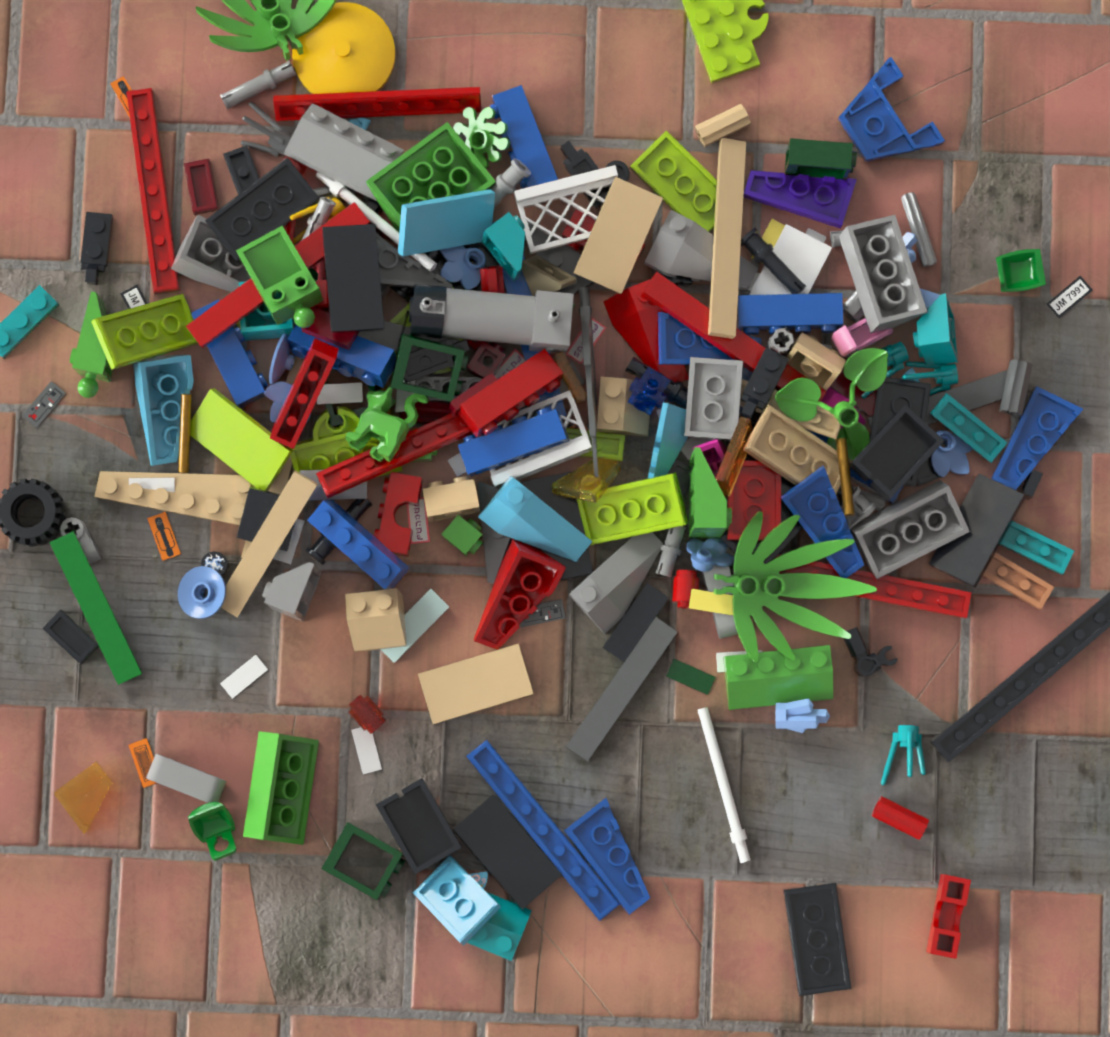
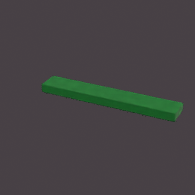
M75 531L49 542L117 684L119 685L141 675L142 671Z

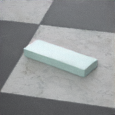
M430 589L405 614L407 646L380 650L395 663L450 607Z

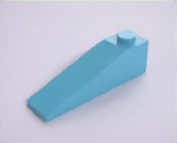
M191 355L157 356L133 363L135 386L150 465L177 462L179 456L181 394H190L194 382Z
M663 402L648 478L668 474L688 439L687 436H684L686 409Z
M512 476L508 478L478 516L501 535L575 562L592 543L588 537Z

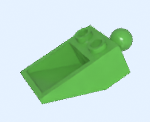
M283 226L236 250L277 326L294 317L296 325L301 328H308L314 323L315 315L310 308L322 302L323 297Z
M92 291L77 349L73 348L70 355V363L73 364L72 368L80 376H85V378L79 381L77 386L79 394L85 398H91L97 394L99 386L96 379L111 382L113 370L110 368L91 322L95 318L107 315L104 301L96 292Z

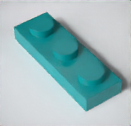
M40 285L0 323V356L3 359L59 305Z
M947 393L930 413L990 463L1008 443Z
M1014 521L1000 543V546L1060 575L1064 574L1074 553V550Z

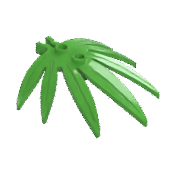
M221 0L238 16L254 26L197 6L196 12L214 26L238 35H209L212 43L239 52H260L279 46L283 50L284 58L287 61L291 59L288 42L292 49L297 50L299 55L303 54V45L295 38L315 28L328 15L337 0H318L312 8L311 6L315 0H298L295 9H292L293 0H250L256 11L245 0Z
M759 511L753 516L745 527L736 548L734 575L726 577L722 574H714V579L723 580L725 583H734V585L723 586L721 589H714L713 592L716 595H722L727 592L733 594V617L736 630L744 649L753 662H758V644L750 615L764 637L781 654L791 661H795V656L788 642L773 620L762 610L763 606L805 628L836 637L851 638L850 633L827 618L802 606L780 600L778 597L825 599L855 596L877 591V588L838 576L815 573L779 574V571L806 565L834 554L852 545L855 542L854 539H837L806 545L782 554L764 564V560L779 547L791 532L800 515L795 514L776 526L761 541L752 554L760 535L763 512Z

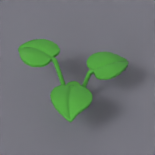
M867 348L855 352L847 359L843 373L846 378L852 381L850 384L849 402L842 401L836 404L834 408L818 401L821 396V390L813 380L797 378L776 393L777 405L784 414L796 421L813 419L817 413V406L829 411L843 427L840 428L837 439L846 438L848 458L853 461L870 441L868 430L858 422L859 414L854 408L856 405L855 386L857 385L862 391L870 392L878 389L883 384L887 375L888 352L878 348ZM829 437L827 444L837 450L836 440Z

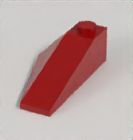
M650 280L623 290L622 294L618 293L603 301L612 326L644 364L674 382L689 380L684 365H659L658 312H666L641 295Z
M513 539L502 560L474 641L498 650L517 631L519 624L529 614L532 615L538 609L536 606L546 596L549 597L555 591L566 567L538 548Z

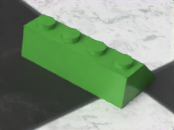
M830 645L791 649L795 656V661H791L779 651L759 652L757 663L753 662L748 654L724 656L723 663L729 710L776 705V703H788L804 699H810V701L833 699V667Z
M259 731L243 837L304 845L319 740Z

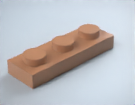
M996 552L983 574L984 578L1038 610L1043 608L1054 589V586Z

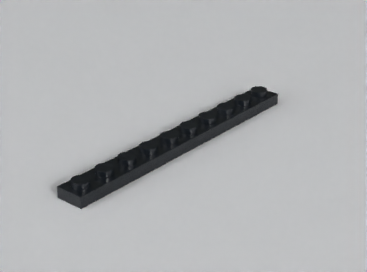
M1110 591L930 742L947 763L1110 627Z

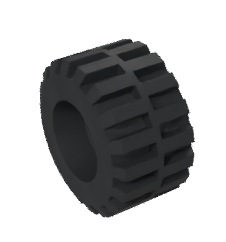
M20 479L19 483L13 482L9 484L11 487L1 492L4 494L0 499L1 531L11 540L24 546L36 547L38 544H47L49 539L54 540L56 538L55 534L58 531L60 532L62 522L66 520V516H64L66 508L62 503V497L54 488L37 479ZM29 498L40 499L45 507L42 521L34 527H23L17 519L19 506Z

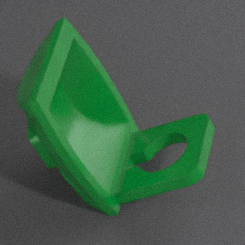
M1040 249L1018 250L995 258L1001 292L1026 291L1046 285Z
M206 803L191 812L188 816L190 827L202 843L207 842L211 858L214 861L236 853L237 848L232 835V831L236 830L231 813L222 803ZM222 837L223 840L229 842L228 847L224 851L215 850V845L218 843L217 838Z

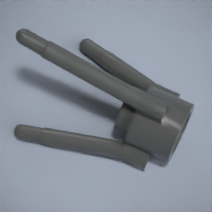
M249 102V106L276 130L272 132L247 116H243V121L270 137L268 144L271 147L248 141H241V145H247L252 149L264 151L278 157L279 153L285 156V149L292 137L290 136L291 132L282 128L254 102Z

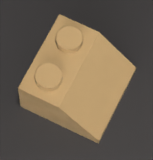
M803 332L786 356L790 358L788 362L790 366L813 380L826 391L840 374L846 362L837 351L828 349L820 344L815 337L806 335Z
M601 377L597 432L648 437L652 387L646 383L625 378Z
M468 476L454 478L451 484L443 485V481L428 483V488L423 489L429 522L455 518L457 515L465 516L480 513L474 479L469 480Z
M397 588L345 594L347 622L355 652L407 646L404 600L402 593Z

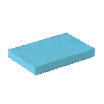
M451 855L413 892L463 946L501 908Z

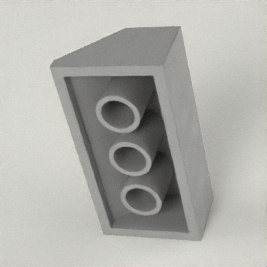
M312 103L301 117L284 154L376 201L366 181L400 157L404 150Z
M891 215L847 226L840 234L839 239L870 333L894 328L926 314L927 309L896 216Z
M941 480L863 519L850 529L860 554L876 579L970 532L949 485Z
M308 562L274 577L272 583L267 582L262 594V597L265 598L264 603L276 612L303 622L322 572L315 564Z

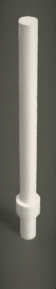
M317 172L316 177L329 187V191L337 198L341 197L349 205L355 202L372 224H375L379 230L399 245V232L352 194L347 189V186ZM425 253L411 255L430 272L437 266V263Z
M708 707L698 710L731 827L730 837L732 843L736 845L740 863L750 861L745 841L747 835L745 829H742L710 713Z

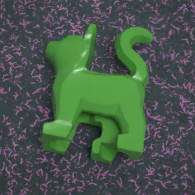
M389 387L386 391H369L366 396L368 407L361 414L355 432H347L345 436L346 441H348L350 447L360 452L373 437L379 440L380 443L378 446L372 447L369 452L371 457L380 462L384 459L390 462L399 450L400 444L405 441L409 429L417 421L418 413L415 403L427 404L429 401L427 396L416 393L409 395L404 405L408 417L404 420L386 413L396 403V400L391 396L393 388Z

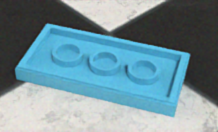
M488 189L402 204L398 253L401 256H409L482 242L484 231L492 225L495 192Z

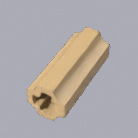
M739 104L696 125L695 130L700 142L706 147L751 125L745 108L742 104Z

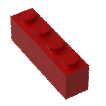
M314 338L273 425L270 439L294 449L335 363L338 348Z
M543 349L460 404L458 414L476 438L483 433L489 435L497 429L498 423L504 419L510 421L518 415L519 409L525 405L531 407L539 401V396L546 391L548 393L555 391L561 385L563 371L546 349Z

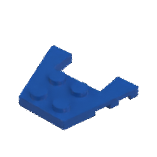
M892 57L887 59L884 65L838 118L865 162L939 146L945 142L933 121L910 135L882 91L904 77Z

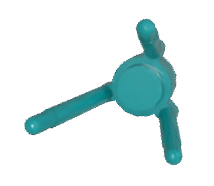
M902 342L880 348L888 352L887 366H893L887 372L886 377H891L897 371L903 369V362L909 360L907 349ZM874 391L864 392L861 397L864 399Z
M906 362L908 367L934 368L933 372L903 375L904 380L934 377L935 384H940V386L931 389L930 396L941 391L950 390V385L958 384V371L955 364L927 366L926 362Z
M899 725L898 733H893L892 745L881 780L882 785H885L898 742H900L901 748H907V776H913V748L917 749L921 774H926L922 734H919V726Z

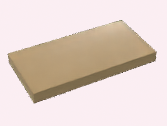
M614 177L573 273L622 294L663 197L618 177Z
M765 406L743 451L794 485L799 484L821 466H824L834 492L837 494L841 486L837 450L772 406Z
M519 644L418 674L433 725L534 694Z

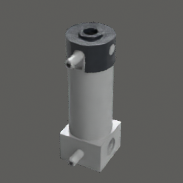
M414 284L413 297L411 296L409 309V322H411L410 336L446 337L529 345V351L540 352L546 349L548 353L565 354L570 346L574 294L537 290L535 296Z

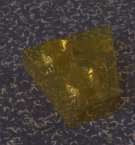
M598 457L599 477L595 478L592 459L551 485L554 494L597 503L620 472V462Z
M95 761L53 792L83 834L87 832L112 784V780L98 761Z

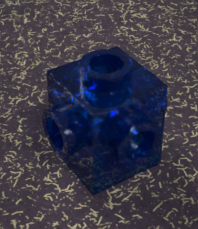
M648 367L641 379L636 377L628 390L632 394L628 403L632 404L636 409L651 415L655 407L660 409L663 402H665L668 395L664 393L671 380Z

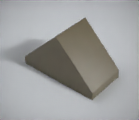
M538 255L522 260V271L532 296H535L537 290L555 292L576 283L577 278Z

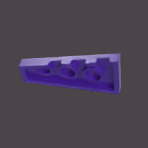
M751 170L743 197L841 229L857 179L848 178L843 180L828 176L818 178L803 174L793 176L778 172Z

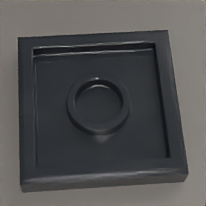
M250 486L236 538L252 542L280 494ZM295 523L279 550L288 551Z

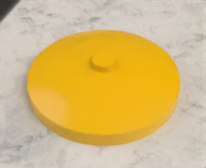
M350 2L335 3L328 15L315 28L295 38L303 45V54L299 55L296 49H292L293 64L297 76L311 94L380 91L386 85L393 72L396 57L394 40L384 20L371 9Z

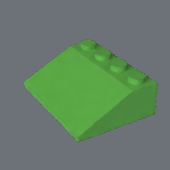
M448 122L366 181L367 186L384 213L399 233L402 204L488 190L496 183L494 178Z
M694 447L689 459V466L693 468L691 473L689 472V538H721L732 523V508H727V500L700 447Z

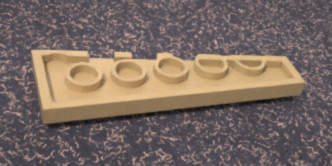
M100 471L95 498L240 526L250 486H255L241 475ZM129 478H175V492H169L163 488L156 490L144 489L138 483L129 485Z

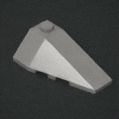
M671 210L653 243L644 265L666 276L676 278V275L689 277L692 281L700 282V280L711 282L714 236L696 222ZM741 255L738 289L747 291L758 268Z
M197 215L178 250L171 269L195 281L233 292L239 287V282L248 281L250 276L242 261L240 260L237 263L205 222L206 218Z
M653 532L633 536L569 594V597L604 634L625 616L660 552L663 543Z

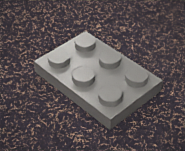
M690 357L684 436L737 440L743 361Z

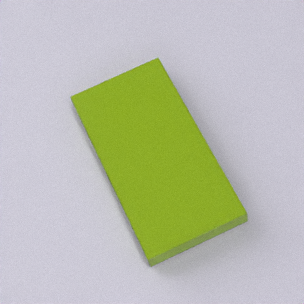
M666 130L630 165V169L658 196L663 197V201L674 212L696 222L710 233L714 229L717 180Z
M184 294L98 317L91 321L111 370L199 344L186 328L194 319Z
M215 388L209 390L191 420L190 436L253 486L268 491L294 451L290 447L270 439L271 432Z
M676 472L576 495L585 535L592 541L590 545L688 524Z

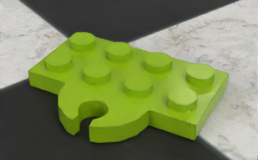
M681 0L711 83L760 67V62L752 42L759 39L765 32L769 15L765 13L760 19L752 20L747 12L751 8L761 9L765 7L763 0Z
M337 406L338 415L343 418V423L338 427H332L328 423L330 413L326 409L316 418L313 426V438L297 442L294 449H292L294 451L290 457L294 471L296 470L299 473L300 470H324L372 449V447L378 446L380 441L372 437L360 452L350 447L345 436L347 432H355L360 416L351 409ZM402 466L395 468L389 472H386L380 476L391 474V472L403 471Z

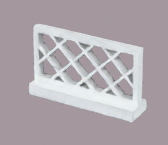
M615 165L514 191V198L520 218L525 225V237L530 254L588 239L591 232L584 230L580 226L587 215L595 220L598 216L589 211L595 200L604 203L605 199L598 195L604 187L611 186L614 177H618ZM598 189L596 194L591 192L592 190ZM586 193L593 197L587 209L574 203L578 194ZM560 199L568 204L561 216L548 209L553 200ZM536 206L543 211L537 221L534 222L526 217L524 208ZM571 206L584 213L577 225L564 218ZM545 213L558 219L552 232L539 225ZM561 222L574 228L570 237L562 238L555 234ZM528 223L533 226L531 231L529 230ZM536 228L549 235L544 244L534 246L531 236ZM577 231L583 233V234L575 235V234L577 233ZM552 237L557 239L556 241L550 242Z
M571 390L520 410L518 415L510 421L527 414V419H530L534 411L544 409V407L552 405L551 408L554 410L559 401L568 398L571 409L567 417L561 415L562 419L565 420V429L569 422L579 426L582 436L569 439V442L544 450L538 454L530 455L528 458L519 459L518 462L513 464L508 463L501 469L490 470L491 479L495 487L501 488L510 476L519 481L592 451V441L589 438ZM573 413L576 418V421L571 419ZM503 420L497 425L504 424L503 428L508 427L510 421Z

